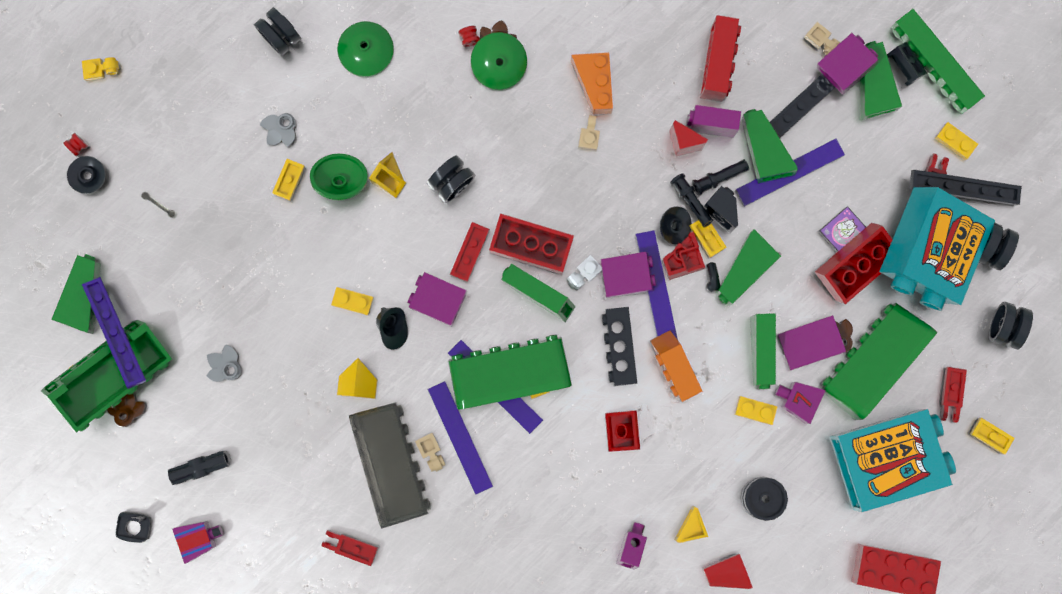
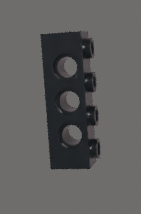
M629 307L605 309V314H602L603 326L606 325L607 333H604L605 345H609V352H606L607 364L611 363V371H608L609 383H613V387L638 384ZM619 323L622 326V331L620 333L613 332L612 324ZM616 342L623 343V352L615 351L614 344ZM618 361L626 363L625 371L617 370L616 363Z

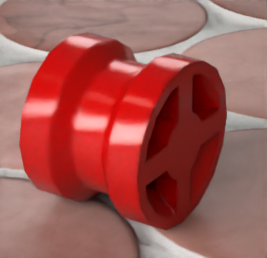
M467 26L458 31L459 36L463 39V47L473 46L480 40V37L476 34V26Z
M75 132L70 140L63 142L76 157L82 149L88 147Z

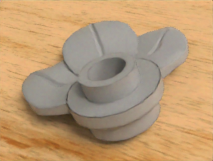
M291 114L269 115L261 121L260 126L269 130L267 134L268 145H277L283 142L288 147L293 143L295 139L293 129L296 121ZM285 120L290 121L288 126L283 125Z
M225 345L222 354L211 353L207 355L208 363L212 368L207 374L210 380L220 382L224 379L235 380L240 376L241 367L237 363L238 354L231 346ZM231 367L235 369V372L233 374H229L228 372L229 368Z

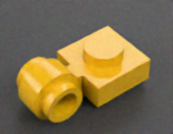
M114 57L105 58V62L101 58L82 61L84 80L105 78L104 72L107 75L118 74V61Z

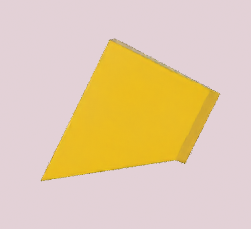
M393 152L378 163L369 177L372 184L397 198L406 184Z
M357 358L339 375L337 395L376 399L378 380Z
M695 506L691 507L674 539L678 543L708 537L699 509Z

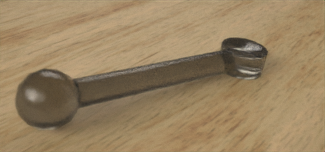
M142 193L141 197L144 200H149L168 213L169 217L175 216L173 210L167 209L151 198L149 193Z

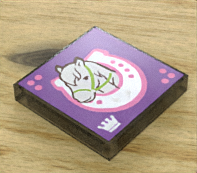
M847 206L818 232L838 252L865 229L866 226Z

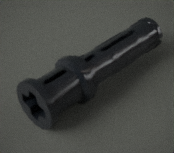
M743 159L718 172L707 173L705 177L699 180H692L696 194L700 196L706 190L717 188L721 182L748 171V163Z
M684 173L677 175L670 181L671 186L676 188L680 199H685L702 226H709L714 220L694 194V187L689 185Z

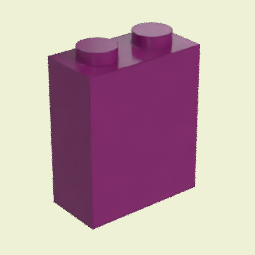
M853 33L848 35L817 63V69L842 95L878 64L879 60L877 53L872 48L868 49L864 45V40L859 35L855 36Z
M695 105L694 109L690 110L687 116L686 126H689L696 133L734 138L739 131L741 111Z
M647 252L601 259L607 298L654 291L653 286H656L655 274H651L650 268L654 267L653 259Z
M424 272L423 276L419 275L415 286L418 287L415 293H411L408 299L409 308L452 327L465 299L467 290Z

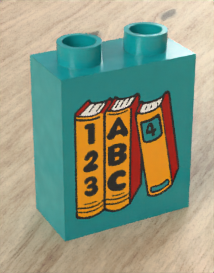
M914 187L879 272L893 279L890 286L892 289L906 295H913L914 291L922 295L920 303L928 308L942 311L944 304L962 305L995 220L939 187Z
M928 409L914 410L830 436L854 511L866 512L953 485L950 475L956 473V466L953 457L948 451L942 453L938 437L944 435V430L937 414L930 415Z

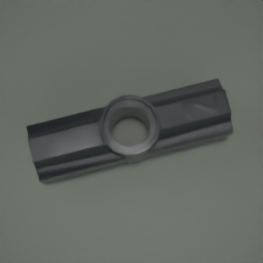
M219 451L206 457L201 456L189 460L183 465L168 469V477L172 485H177L191 479H199L210 475L211 472L229 467V460L225 451Z

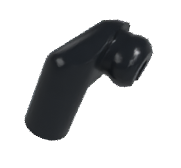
M710 262L707 264L710 282L707 283V289L713 292L720 288V280L716 263Z

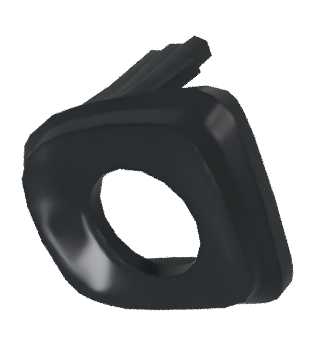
M121 512L119 514L116 525L117 538L131 543H143L148 539L150 530V519L148 516L130 512ZM129 521H135L140 524L138 534L130 535L127 532L126 525Z

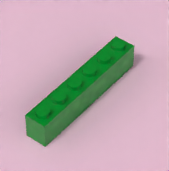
M911 9L891 26L893 34L898 39H901L903 43H908L922 66L928 72L929 78L940 86L942 94L949 97L957 111L963 114L985 97L979 87L914 9Z

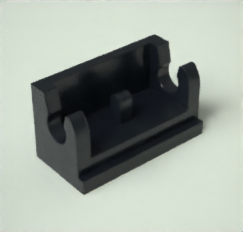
M907 42L895 47L887 54L888 58L893 57L908 80L905 83L906 86L913 84L927 74Z

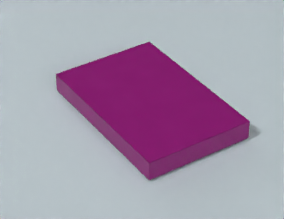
M833 315L778 334L790 370L846 352Z

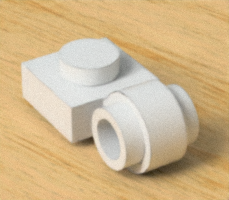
M590 255L576 267L580 274L573 272L567 278L568 284L572 289L578 290L585 284L584 278L590 282L602 271V267Z

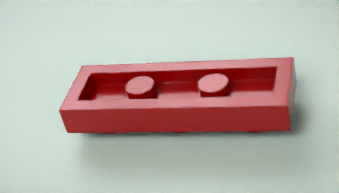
M474 222L471 223L451 270V276L465 282L469 281L490 229Z

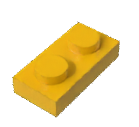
M949 122L945 123L935 139L964 160H967L978 146L977 142Z
M286 159L272 194L291 201L305 166Z
M698 220L689 226L694 231L696 238L709 258L727 248L712 223L707 227H703Z
M336 287L331 305L369 316L374 297Z
M739 396L734 415L773 425L778 406Z
M983 418L977 420L970 432V435L1003 455L1007 453L1015 439Z

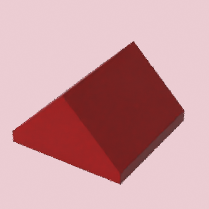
M676 120L669 131L676 157L701 151L708 141L707 138Z
M637 410L605 413L609 452L640 450Z

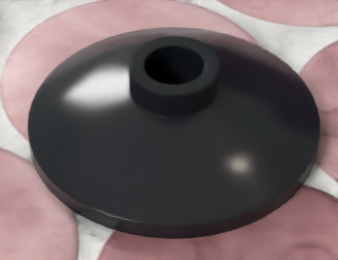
M79 157L68 167V183L72 189L79 193H93L105 181L106 173L104 166L94 157ZM91 173V178L86 179V174Z
M679 206L671 207L665 211L660 221V232L666 242L676 245L682 243L688 237L691 231L689 226L692 224L688 211Z

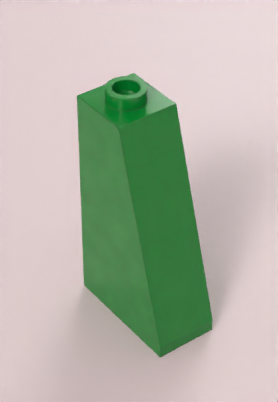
M876 41L865 44L868 49L872 48L877 53L879 60L878 64L860 79L861 120L898 111L902 107L883 42L876 43Z
M756 109L746 111L742 116V124L758 183L796 175L798 169L764 112L762 110L756 111Z
M755 229L748 234L724 277L720 288L716 292L719 295L718 299L724 305H732L781 257Z
M85 254L84 257L77 255L51 320L93 334L96 316L82 284L100 277L101 264L95 262V257Z
M512 263L503 271L501 280L506 285L566 323L576 307L568 297Z
M776 313L755 314L750 317L753 386H759V389H770V385H776Z

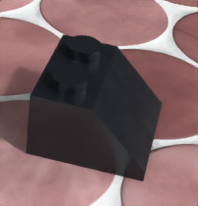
M721 185L706 202L704 208L716 222L731 233L738 226L736 197L733 196L734 192L730 188H724Z

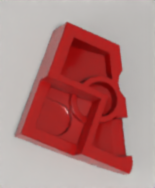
M694 231L690 232L681 244L679 243L671 253H668L663 258L669 280L705 269Z
M739 553L702 567L708 584L711 587L753 588Z

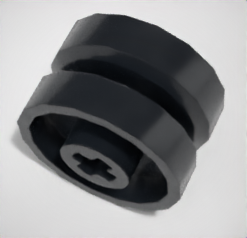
M272 7L266 13V17L272 25L261 18L253 25L279 55L283 56L289 50L288 45L283 40L284 38L293 45L302 38L289 20Z
M457 155L443 163L427 181V185L433 191L440 190L438 196L445 204L463 192L476 176L470 168L462 169L464 162Z
M994 223L979 262L982 264L988 262L989 267L999 271L1005 268L1017 248L1019 241L1018 232L1009 228L1003 230L1002 225Z
M1002 302L992 318L989 340L997 344L1005 342L1007 347L1019 350L1026 342L1032 327V310L1024 307L1016 309L1014 304Z
M756 477L748 481L742 489L741 502L749 515L756 519L769 521L775 520L783 514L787 507L788 496L783 485L777 480L768 477ZM764 495H767V498L765 499V503H764V502L762 501V497H763Z

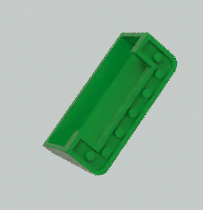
M890 303L883 310L885 314L881 319L877 318L871 324V331L869 333L865 332L858 340L860 344L856 348L853 346L846 354L848 358L836 365L834 368L836 372L832 377L828 376L822 382L823 387L821 389L825 390L824 394L855 420H863L871 413L937 334L933 327L897 303L893 305Z
M134 320L123 328L147 382L153 378V374L156 371L165 369L172 358L145 322ZM105 341L47 384L41 392L77 433L88 428L92 420L101 418L106 413L105 410L111 406L118 405L122 401V397L126 394H132L138 387L135 386L127 389L108 343Z
M557 334L546 336V340L539 341L538 338L527 340V344L522 345L519 342L508 344V348L503 349L500 346L491 347L488 352L483 353L481 350L470 352L469 356L463 357V354L451 356V359L448 360L458 410L572 386L562 337H558Z

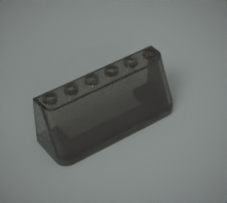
M397 402L349 415L381 529L429 514L428 510L431 509L429 499H425L423 491L426 490L423 479L419 480L418 472H420L418 461H414L412 456L415 453L413 443L408 442L407 435L410 434L407 423L403 424L401 416H404L403 408Z

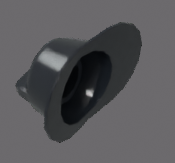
M382 307L381 312L376 318V326L380 331L382 342L388 349H399L404 345L408 337L405 313L399 307Z

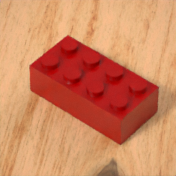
M720 15L715 17L711 27L700 94L702 99L722 102L731 92L733 81H730L735 70V62L732 61L738 51V44L735 43L741 33V25H738V18Z
M500 213L489 253L563 275L574 235Z
M870 223L819 267L815 273L832 297L846 305L881 274L879 271L892 238L882 225Z
M858 544L852 582L857 585L901 594H936L941 561Z

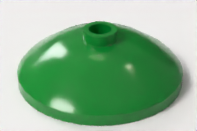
M362 21L352 24L341 34L337 52L341 64L348 72L359 77H372L380 74L389 66L394 54V45L390 34L384 27L374 22ZM363 43L368 44L366 48H361V45Z
M496 32L484 36L476 43L471 54L473 74L481 84L491 89L503 90L514 86L521 80L527 68V55L523 45L518 39L507 33ZM498 58L503 60L502 65L496 64Z
M338 153L324 156L312 166L310 171V183L313 189L319 195L332 200H345L358 195L365 188L368 180L365 165L356 157L348 154Z

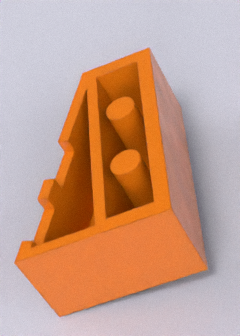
M609 52L571 55V63L581 83L592 114H612L613 101Z
M671 331L650 340L657 354L655 358L658 364L664 368V371H662L667 382L670 381L672 384L670 389L674 397L678 396L683 402L703 392L680 342Z

